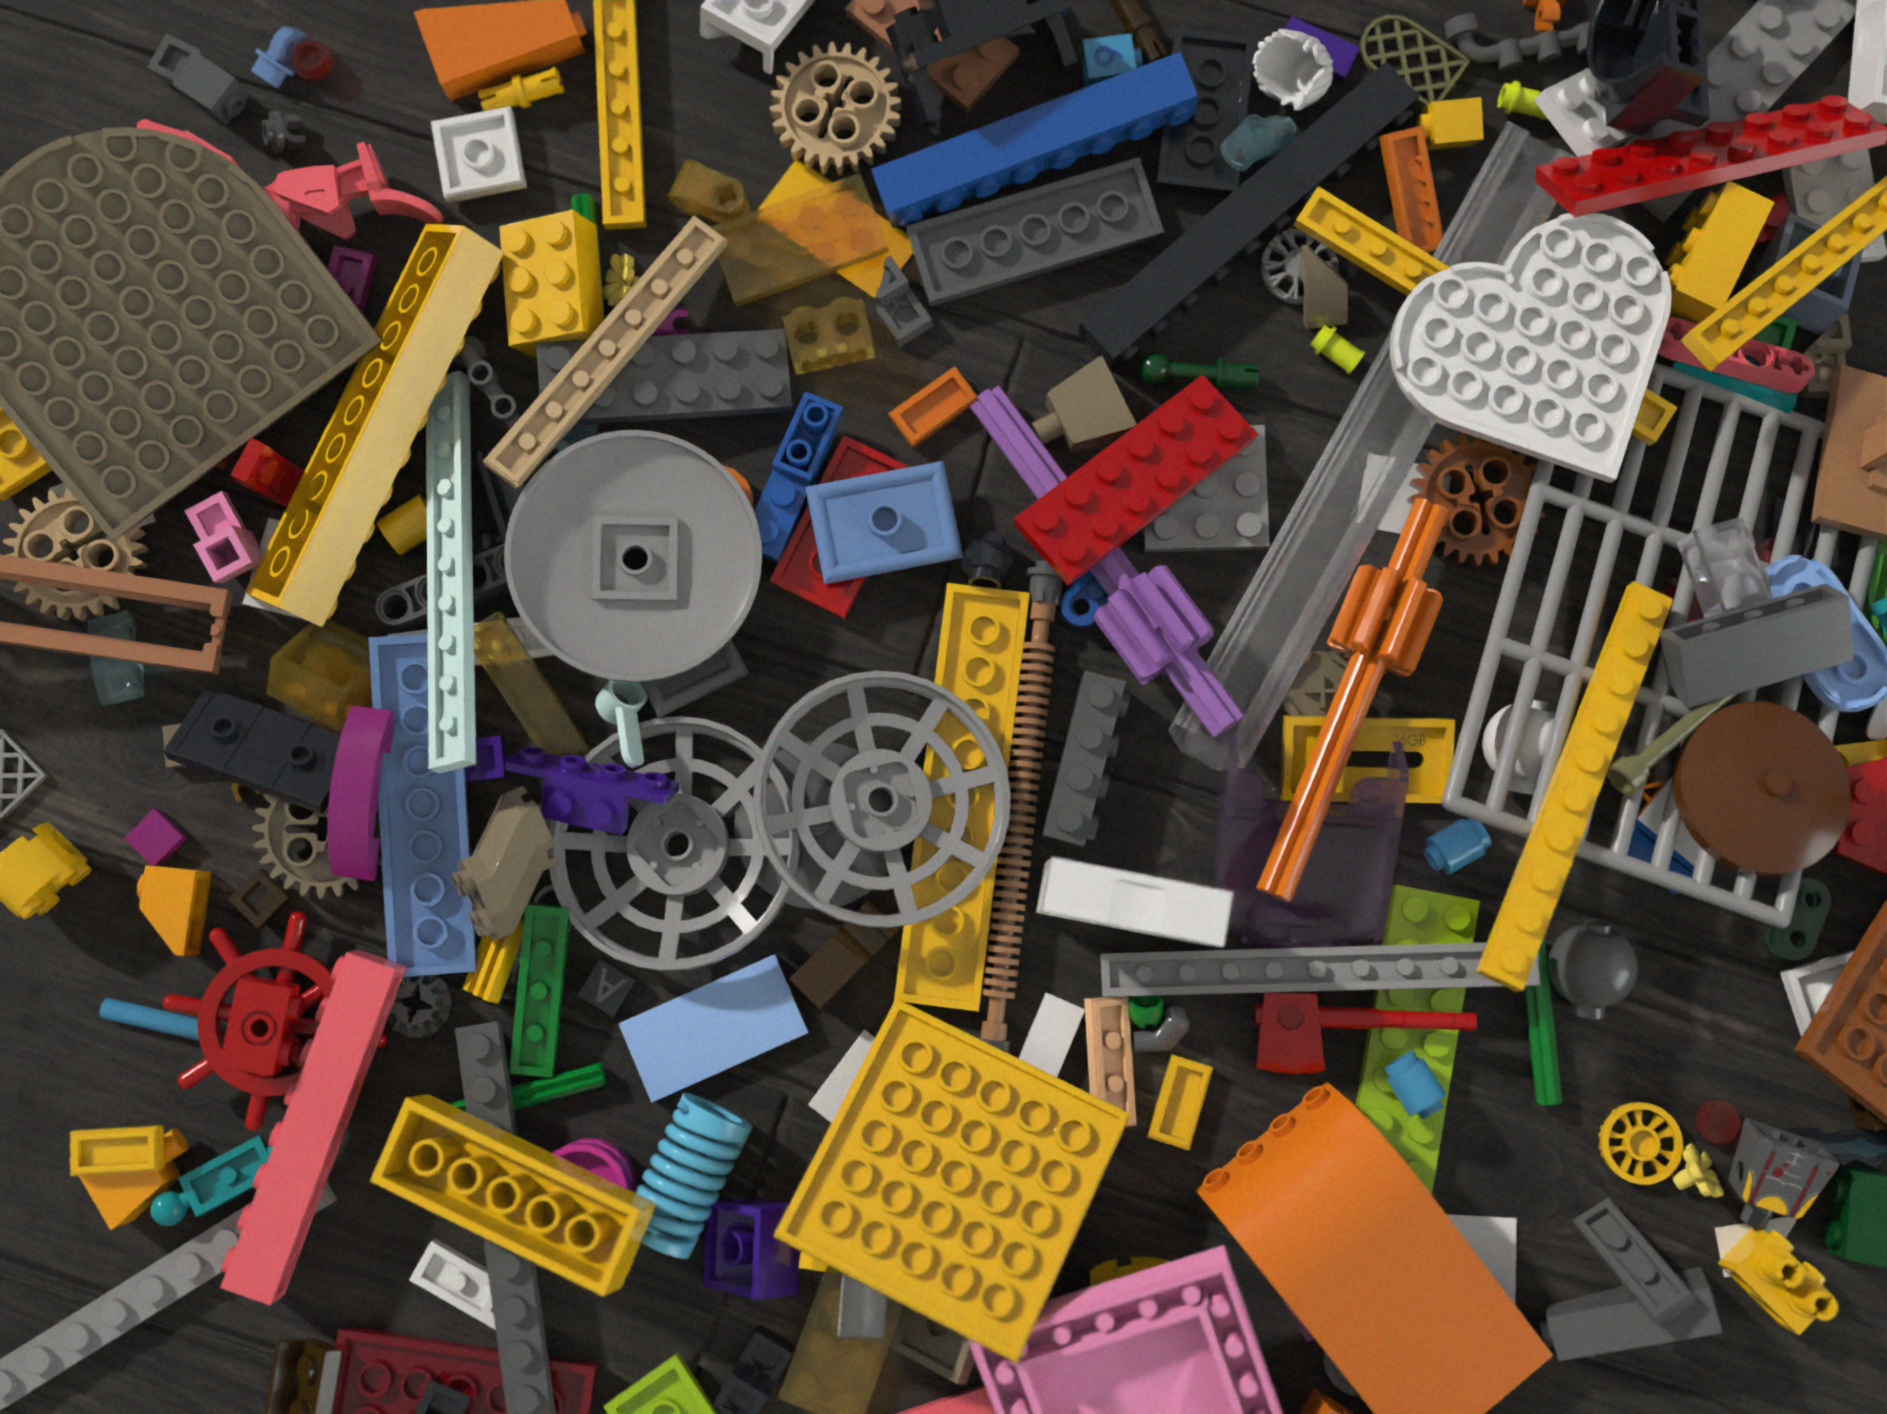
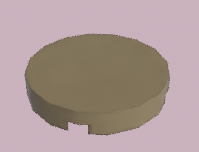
M1313 651L1304 653L1290 663L1281 677L1278 692L1283 712L1287 716H1327L1349 660L1336 652Z

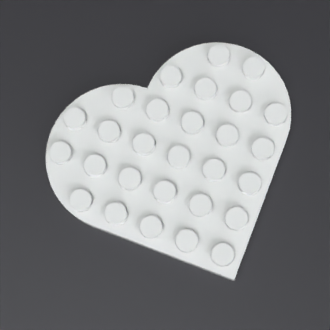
M1570 213L1559 215L1556 219L1530 230L1513 248L1503 266L1486 262L1460 263L1452 265L1449 269L1438 272L1431 277L1428 276L1415 287L1399 309L1391 330L1390 359L1395 378L1408 400L1421 413L1441 425L1612 483L1617 479L1668 323L1672 301L1667 270L1663 272L1658 259L1652 252L1655 247L1642 233L1631 225L1617 218L1599 213H1590L1578 217H1573Z

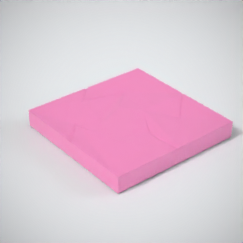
M1224 1245L1114 1279L1098 1286H1092L1047 1300L1017 1364L969 1339L971 1350L996 1414H1283Z

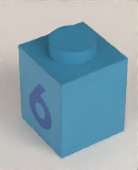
M1132 34L1083 40L1080 58L1085 88L1142 66L1140 48H1133Z

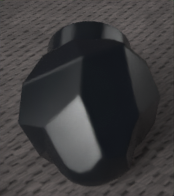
M987 531L981 540L970 542L965 550L961 565L963 571L969 575L968 585L994 589L1001 588L1002 581L1008 578L1013 565V558L1004 536L997 531Z

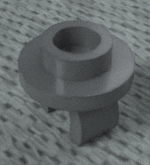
M271 111L268 120L262 121V135L265 145H271L274 153H283L284 147L291 150L302 149L305 145L306 137L303 135L294 136L287 130L298 129L302 122L301 116L289 114L281 118L278 111Z

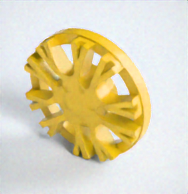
M1631 1102L1613 1109L1604 1124L1600 1126L1601 1131L1598 1135L1600 1137L1599 1149L1601 1157H1603L1612 1172L1626 1181L1641 1185L1654 1184L1669 1177L1679 1165L1683 1153L1682 1134L1674 1118L1662 1108L1645 1102ZM1643 1110L1654 1112L1650 1124L1646 1126L1642 1122ZM1632 1111L1636 1125L1631 1126L1627 1112ZM1617 1119L1624 1124V1131L1622 1133H1616L1611 1130ZM1665 1121L1668 1126L1656 1133L1653 1129ZM1673 1136V1151L1662 1150L1660 1148V1140L1663 1137ZM1609 1138H1621V1146L1609 1145ZM1621 1150L1625 1153L1624 1160L1617 1165L1611 1154ZM1658 1153L1669 1160L1666 1166L1655 1159ZM1633 1158L1636 1159L1632 1175H1630L1627 1171ZM1650 1161L1656 1174L1644 1177L1643 1163Z

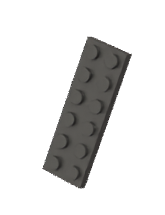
M1140 157L906 226L907 236L930 307L1163 238L1164 234Z
M785 329L650 336L575 425L792 412ZM586 340L536 343L540 394Z

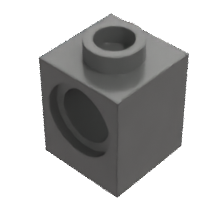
M197 52L172 83L187 101L225 127L232 118L237 117L242 112L245 101L250 96L233 76Z

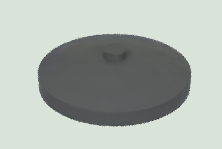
M812 741V742H804V743H806L807 745L811 746V744H812L814 741ZM832 742L821 754L842 767L847 761L858 755L859 751ZM783 749L775 754L773 762L785 777L792 792V784L800 761ZM812 769L808 774L805 785V809L829 804L832 782ZM768 776L766 790L767 816L785 813L783 802L774 783ZM754 787L749 791L752 797L754 795ZM874 790L869 795V804L877 812H886L892 806V799L886 791ZM739 802L736 807L734 820L735 839H753L749 817L743 804ZM833 821L809 826L817 844L828 857L834 860L846 839L838 832ZM789 830L772 833L773 839L789 838ZM801 842L796 877L808 889L815 892L827 871L816 863ZM860 849L848 869L854 873L870 877H886L888 874L883 853L869 852ZM740 856L745 868L748 870L751 856ZM764 856L763 866L756 883L774 897L782 879L775 871L768 857ZM781 856L787 864L788 856ZM841 881L829 902L841 907L862 898L872 890L849 885ZM790 889L784 903L800 908L814 909Z

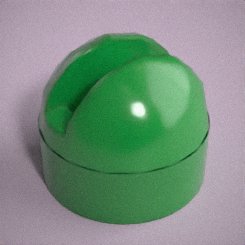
M1159 995L1131 996L1129 999L1131 1021L1141 1029H1144L1146 1024H1149L1152 1028L1155 1027L1163 1016V999Z

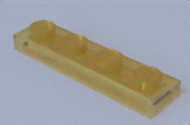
M501 610L474 626V654L535 746L543 748L547 754L586 757L592 748Z

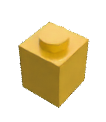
M1481 97L1434 101L1422 109V114L1418 116L1417 127L1423 125L1427 149L1467 147L1482 141L1484 135Z

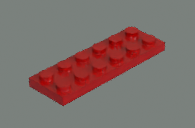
M1202 374L1014 518L1013 525L1069 586L1253 443L1258 433Z

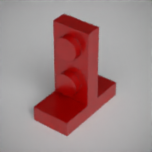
M250 438L231 476L234 477L233 481L287 507L305 470L294 465L267 445Z

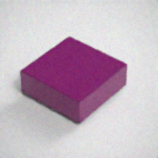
M153 808L124 839L151 866H161L189 837L161 809Z

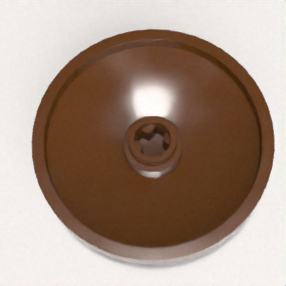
M1759 701L1742 702L1725 707L1708 717L1694 732L1684 739L1676 757L1673 772V791L1677 809L1685 827L1706 853L1718 862L1736 871L1756 876H1776L1801 870L1824 857L1834 847L1845 828L1850 809V785L1840 754L1828 736L1815 723L1788 707Z

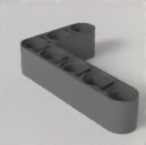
M505 543L472 556L473 574L481 570L486 572L484 584L479 588L473 589V606L510 592L505 572ZM427 574L382 592L377 598L375 605L376 614L379 619L401 631H411L427 625ZM406 600L408 605L406 614L400 619H394L393 608L400 601Z

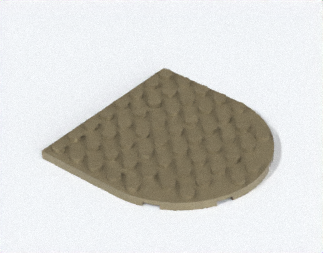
M133 127L102 128L100 131L87 132L73 137L69 135L46 144L22 158L0 178V407L111 541L118 540L245 446L250 438L254 439L380 346L382 342L381 336L263 187L237 165L199 143L178 135L152 129Z

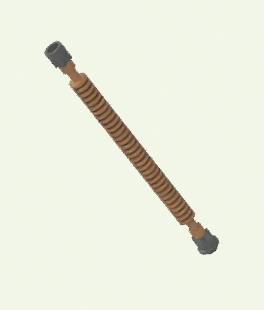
M1037 561L1036 567L1028 568L1026 576L1030 578L1028 593H1030V620L1033 621L1031 642H1024L1023 650L1030 653H1022V661L1028 663L1021 664L1020 669L1021 672L1027 674H1020L1019 682L1026 683V685H1019L1018 693L1025 694V696H1017L1016 702L1024 705L1016 706L1015 714L1022 715V717H1015L1014 724L1021 726V728H1013V735L1020 736V739L1013 738L1011 746L1019 747V749H1011L1010 756L1016 757L1017 760H1009V767L1016 768V771H1008V778L1015 779V782H1009L1010 789L1014 790V792H1010V800H1012V803H1010V825H1008L1006 831L1009 834L1005 836L1004 843H1007V847H1002L999 852L1006 854V858H997V864L1005 865V869L996 868V875L1004 877L1003 880L995 879L994 883L996 886H1002V891H993V896L1001 897V902L992 901V907L1000 908L999 913L991 912L990 918L999 920L998 924H989V929L997 930V934H988V940L996 941V945H987L986 951L995 952V954L985 958V962L993 963V967H984V973L992 974V978L983 977V984L991 985V988H982L981 995L990 996L987 1021H982L981 1037H977L1006 1053L1009 1052L1010 1043L1006 1041L1008 1024L1004 1023L1006 998L1015 999L1016 995L1015 992L1007 990L1008 987L1016 988L1017 981L1009 980V976L1018 977V970L1010 969V965L1019 966V959H1012L1011 955H1020L1021 951L1020 948H1013L1012 946L1013 943H1022V938L1014 937V932L1023 933V927L1015 926V921L1024 922L1025 917L1016 915L1017 910L1025 911L1026 905L1017 903L1018 899H1027V894L1019 893V889H1028V883L1020 882V878H1029L1030 873L1021 871L1022 867L1030 868L1031 861L1023 860V856H1032V850L1024 849V845L1033 846V839L1025 838V835H1034L1035 830L1026 826L1027 824H1035L1036 818L1029 817L1028 813H1037V807L1029 806V802L1038 803V796L1030 795V792H1039L1040 787L1031 783L1032 781H1040L1041 775L1033 773V770L1041 771L1042 764L1036 763L1034 760H1043V753L1036 752L1035 749H1044V742L1036 741V739H1044L1046 735L1045 731L1038 730V728H1046L1047 721L1039 719V717H1048V710L1040 707H1048L1049 699L1042 698L1041 696H1050L1051 689L1043 686L1051 685L1052 678L1044 675L1053 674V668L1045 664H1054V657L1046 654H1054L1056 648L1048 644L1050 623H1053L1055 620L1056 606L1061 604L1064 582L1046 561Z

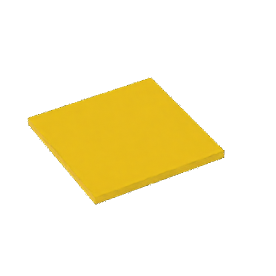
M896 998L774 1234V1238L1017 1364L1131 1114Z

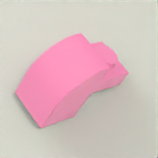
M221 491L184 510L201 540L193 545L213 582L224 584L259 565L262 559L259 544L253 532L246 529L226 492Z

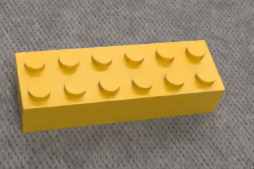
M429 1094L405 1099L370 1180L602 1296L622 1288L657 1205L655 1202Z

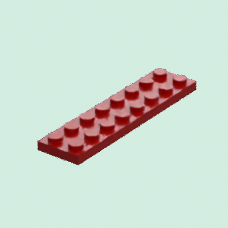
M1830 95L1823 97L1821 101L1804 105L1790 104L1782 110L1769 113H1751L1743 119L1730 122H1712L1704 128L1691 131L1678 130L1671 132L1669 136L1657 139H1638L1631 142L1630 145L1618 148H1599L1594 150L1592 155L1587 154L1574 158L1560 157L1555 159L1553 163L1536 166L1535 182L1573 217H1578L1885 145L1887 127L1873 119L1871 114L1863 112L1849 103L1845 97Z

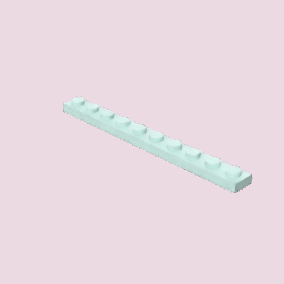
M460 370L447 374V380L443 389L435 395L428 409L429 417L426 423L429 770L437 773H444L476 764L470 379Z

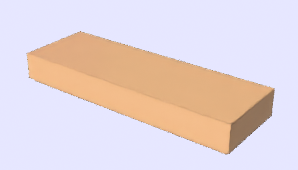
M1129 996L1084 998L1090 1094L1130 1113V1118L1125 1127L1137 1126Z

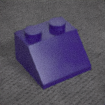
M718 1198L715 1204L710 1205L712 1212L708 1219H706L703 1286L755 1300L798 1294L799 1250L774 1238V1234L790 1203L768 1199Z

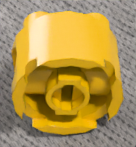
M50 822L42 823L32 829L38 836L27 840L22 835L0 853V901L16 917H22L24 920L30 918L35 913L39 916L47 913L60 901L61 898L56 893L67 883L71 886L78 884L92 870L86 863L87 858Z

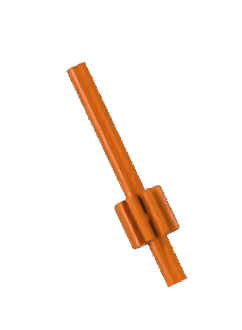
M1416 498L1388 566H1383L1382 570H1379L1372 565H1360L1353 577L1327 641L1328 646L1333 651L1345 654L1344 658L1348 659L1349 662L1256 889L1286 902L1291 901L1382 675L1387 674V671L1398 677H1410L1417 667L1443 602L1442 595L1437 590L1426 588L1427 583L1421 580L1449 513V510L1443 505L1432 504L1427 499Z

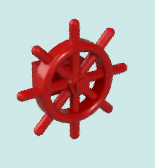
M300 911L293 912L289 917L283 948H268L242 956L223 928L213 929L209 934V939L227 966L211 981L202 999L170 994L163 1000V1007L168 1011L198 1016V1038L205 1058L180 1074L178 1085L183 1089H190L216 1072L230 1085L251 1093L245 1120V1127L251 1132H256L262 1128L269 1096L286 1095L291 1083L299 1079L304 1064L300 1063V1056L304 1045L296 1033L315 1037L319 1026L315 1019L301 1017V1015L321 1002L325 997L329 998L335 983L331 981L333 970L331 967L314 955L300 950L307 921L306 915ZM279 966L276 980L257 977L253 972L262 967ZM296 970L305 974L316 983L300 995L301 985L293 983ZM236 984L232 1004L224 1003L229 992ZM221 1020L228 1021L225 1039L222 1034ZM384 1031L377 1048L383 1047L388 1041L387 1034ZM291 1060L299 1070L289 1075L273 1076L281 1072L283 1066H289Z

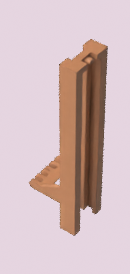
M0 555V580L210 611V614L216 617L215 625L212 624L210 632L212 642L205 643L203 651L0 621L1 644L219 675L225 627L233 594L227 589Z

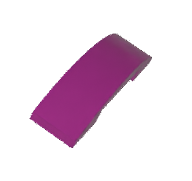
M351 706L346 718L335 757L328 805V853L333 876L369 881L376 880L381 838L373 837L383 753H391L395 719L394 710Z

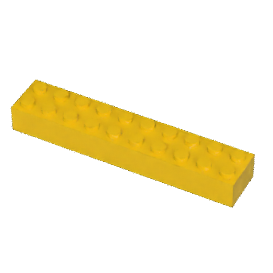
M425 225L375 327V330L382 338L380 346L358 361L247 587L246 594L320 627H323L325 621L334 614L338 604L337 596L344 582L349 580L355 571V559L362 545L373 534L374 520L381 506L385 505L391 497L393 491L392 483L399 469L404 467L409 460L411 454L410 446L417 432L427 423L429 417L428 409L435 395L443 389L446 383V372L453 358L461 352L464 346V335L469 324L479 315L483 305L482 298L486 289L500 272L499 263L504 251L465 226Z

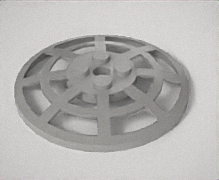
M870 671L853 673L831 680L807 693L785 713L774 727L762 750L754 780L753 807L756 828L764 852L777 874L797 896L814 909L837 920L863 927L891 928L913 925L936 917L961 902L981 883L994 865L1004 843L1010 819L1011 793L1007 768L999 746L986 724L968 704L951 691L927 679L902 672ZM863 688H899L920 694L932 700L919 722L897 714L868 713ZM844 692L847 693L851 717L828 728L814 740L811 746L789 732L794 724L814 706L832 696ZM946 710L956 716L974 736L985 755L988 767L963 773L961 764L952 749L939 735L933 732ZM871 727H892L906 731L911 736L900 753L892 750L876 749ZM854 731L859 754L847 761L842 767L821 754L834 740L848 732ZM925 744H928L941 758L950 777L928 782L922 769L914 762ZM780 746L800 761L792 784V812L767 816V779L773 758ZM812 769L832 782L829 804L805 809V785L808 774ZM993 783L995 795L994 820L989 841L982 852L961 841L968 818V789ZM874 790L886 791L892 799L890 810L877 812L872 809L869 804L870 793ZM954 793L955 815L951 830L947 833L928 822L932 809V799ZM833 821L838 832L846 839L834 860L828 857L817 844L809 826ZM796 829L808 854L821 868L827 871L815 892H812L803 885L787 867L775 846L772 833ZM917 836L940 848L925 864L913 871L906 872L900 848L912 842ZM860 849L883 853L889 877H870L854 873L848 869ZM951 855L974 867L967 878L948 895L931 905L917 909L910 885L918 883L933 874ZM841 881L864 889H893L900 914H862L840 908L829 901Z
M685 716L655 718L639 723L641 740L661 734L676 733V758L650 763L634 772L641 774L646 772H658L661 774L675 772V781L679 782V791L667 804L630 797V804L636 809L638 815L631 824L628 836L607 835V832L593 829V834L567 832L568 823L551 820L549 831L555 847L548 850V857L557 855L559 863L550 867L549 871L552 885L561 907L569 908L568 918L574 927L595 947L615 959L640 968L660 971L691 970L714 964L733 955L757 938L776 917L789 895L790 888L782 880L767 910L757 921L742 905V902L748 897L756 884L763 866L764 856H767L756 828L753 797L749 792L754 787L762 749L734 729L707 719ZM618 732L591 750L585 757L586 762L599 765L617 764L611 757L621 751ZM693 733L704 734L726 741L747 753L754 761L737 779L731 773L715 764L693 759ZM772 761L769 778L779 793L785 813L792 812V792L785 777ZM693 772L712 777L726 785L728 789L710 806L705 801L692 796ZM739 802L743 804L749 817L753 839H729V833L723 818ZM793 829L789 830V838L773 840L780 855L788 856L786 865L796 876L801 840L797 830ZM677 834L686 835L689 841L687 851L681 856H671L668 851L670 839ZM565 849L591 851L594 875L606 899L587 914L579 906L570 886L565 863ZM605 852L627 853L630 866L635 874L618 890L609 875ZM728 856H751L746 876L733 894L719 878V875L726 865ZM649 887L656 892L667 895L665 918L661 920L645 915L633 908L629 902ZM705 888L720 905L717 909L701 917L682 920L685 896L696 894ZM619 912L623 917L640 927L661 932L662 939L659 957L645 956L628 950L607 938L597 927ZM728 915L743 932L734 941L712 952L688 958H677L680 933H690L708 928L722 921Z

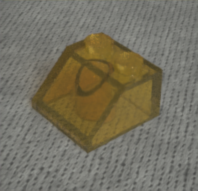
M330 619L325 621L323 627L310 622L271 657L266 694L339 732L344 727L351 706L364 707L372 693L369 639Z

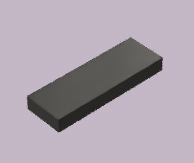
M1606 1198L1572 1220L1575 1229L1658 1327L1663 1326L1696 1304V1299L1692 1292L1609 1198Z

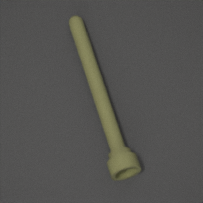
M1737 694L1695 706L1637 756H1623L1614 762L1607 771L1609 781L1621 793L1633 795L1646 784L1647 776L1650 773L1649 769Z

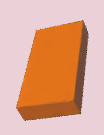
M954 366L889 412V418L912 449H914L970 409V406L978 401V398Z

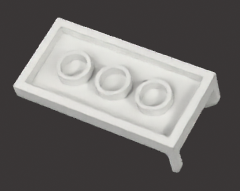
M705 0L700 6V35L705 39L733 36L762 52L764 72L771 74L773 72L774 51L815 0Z

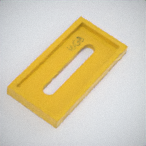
M1283 715L1281 800L1292 801L1326 716ZM1365 717L1352 751L1419 752L1422 761L1420 765L1412 768L1345 766L1331 802L1441 803L1454 758L1455 719Z

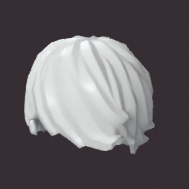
M1279 29L1278 32H1273L1271 36L1265 37L1263 42L1258 43L1259 50L1254 54L1252 62L1256 70L1253 73L1254 77L1257 78L1259 89L1265 95L1281 102L1283 106L1287 104L1294 105V110L1300 111L1317 102L1332 84L1333 60L1330 58V54L1325 46L1317 38L1299 31Z

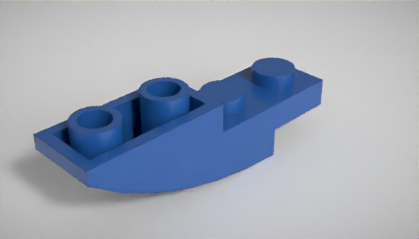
M806 391L774 458L772 473L754 510L760 531L762 557L779 563L793 531H795L808 506L805 487L817 484L844 410L843 406Z

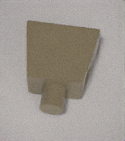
M1103 356L1096 358L1047 393L1045 401L1050 414L1031 423L1032 430L1043 444L1062 437L1070 453L1115 442L1137 425Z

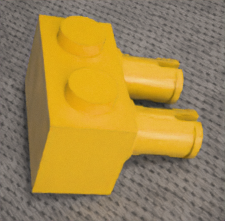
M1752 1227L1717 1264L1784 1329L1800 1335L1815 1318L1823 1321L1832 1319L1838 1311V1304L1834 1299L1835 1297L1823 1286L1826 1282L1825 1277L1809 1263L1804 1261L1801 1264L1791 1254L1794 1250L1792 1244L1777 1231L1771 1230L1769 1233Z

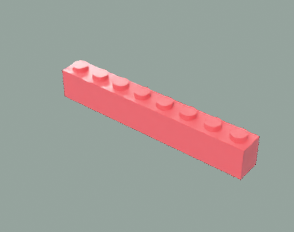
M359 949L346 952L345 957L340 956L335 963L331 974V981L335 982L330 997H325L317 1010L315 1021L319 1023L314 1039L310 1038L302 1050L300 1063L304 1064L299 1079L291 1083L285 1095L284 1104L288 1106L283 1122L279 1121L270 1135L268 1145L273 1147L268 1162H264L255 1175L253 1188L257 1189L252 1205L248 1204L239 1218L237 1230H240L241 1234L236 1247L232 1246L223 1260L221 1271L226 1274L220 1288L270 1306L285 1295L407 966Z

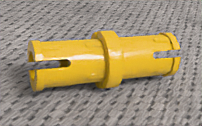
M556 67L523 78L518 74L512 76V81L478 90L479 98L484 100L481 101L484 111L509 106L511 108L521 106L524 109L531 107V102L564 93V87L559 83L562 80Z

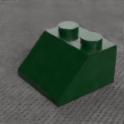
M1838 1166L1826 1185L1830 1209L1829 1220L1825 1222L1823 1228V1238L1827 1245V1253L1846 1260L1887 1268V1172Z

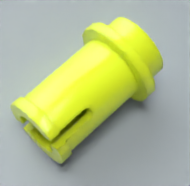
M1518 81L1503 85L1497 107L1504 109V114H1511L1514 111L1538 117L1542 120L1547 119L1534 102L1542 92L1520 87V82Z
M1324 325L1310 344V346L1316 349L1314 354H1323L1344 369L1347 374H1350L1365 352L1359 350L1337 334L1335 326L1330 329Z

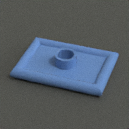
M944 461L805 487L824 584L963 558Z

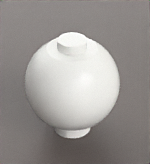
M1533 700L1509 791L1534 795L1556 712L1546 711L1548 702ZM1511 704L1499 710L1490 719L1483 734V753L1489 767L1493 771H1495L1513 708Z

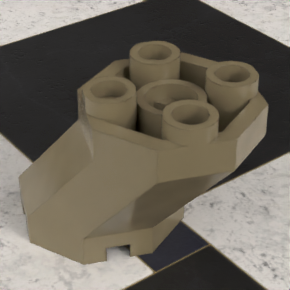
M523 786L501 795L472 856L457 862L458 872L451 874L453 884L460 897L468 896L474 911L469 913V917L475 931L479 936L489 935L492 941L514 933L542 872L559 863L557 855L548 857L547 850L555 847L553 838L534 800L524 803L520 797L528 793Z

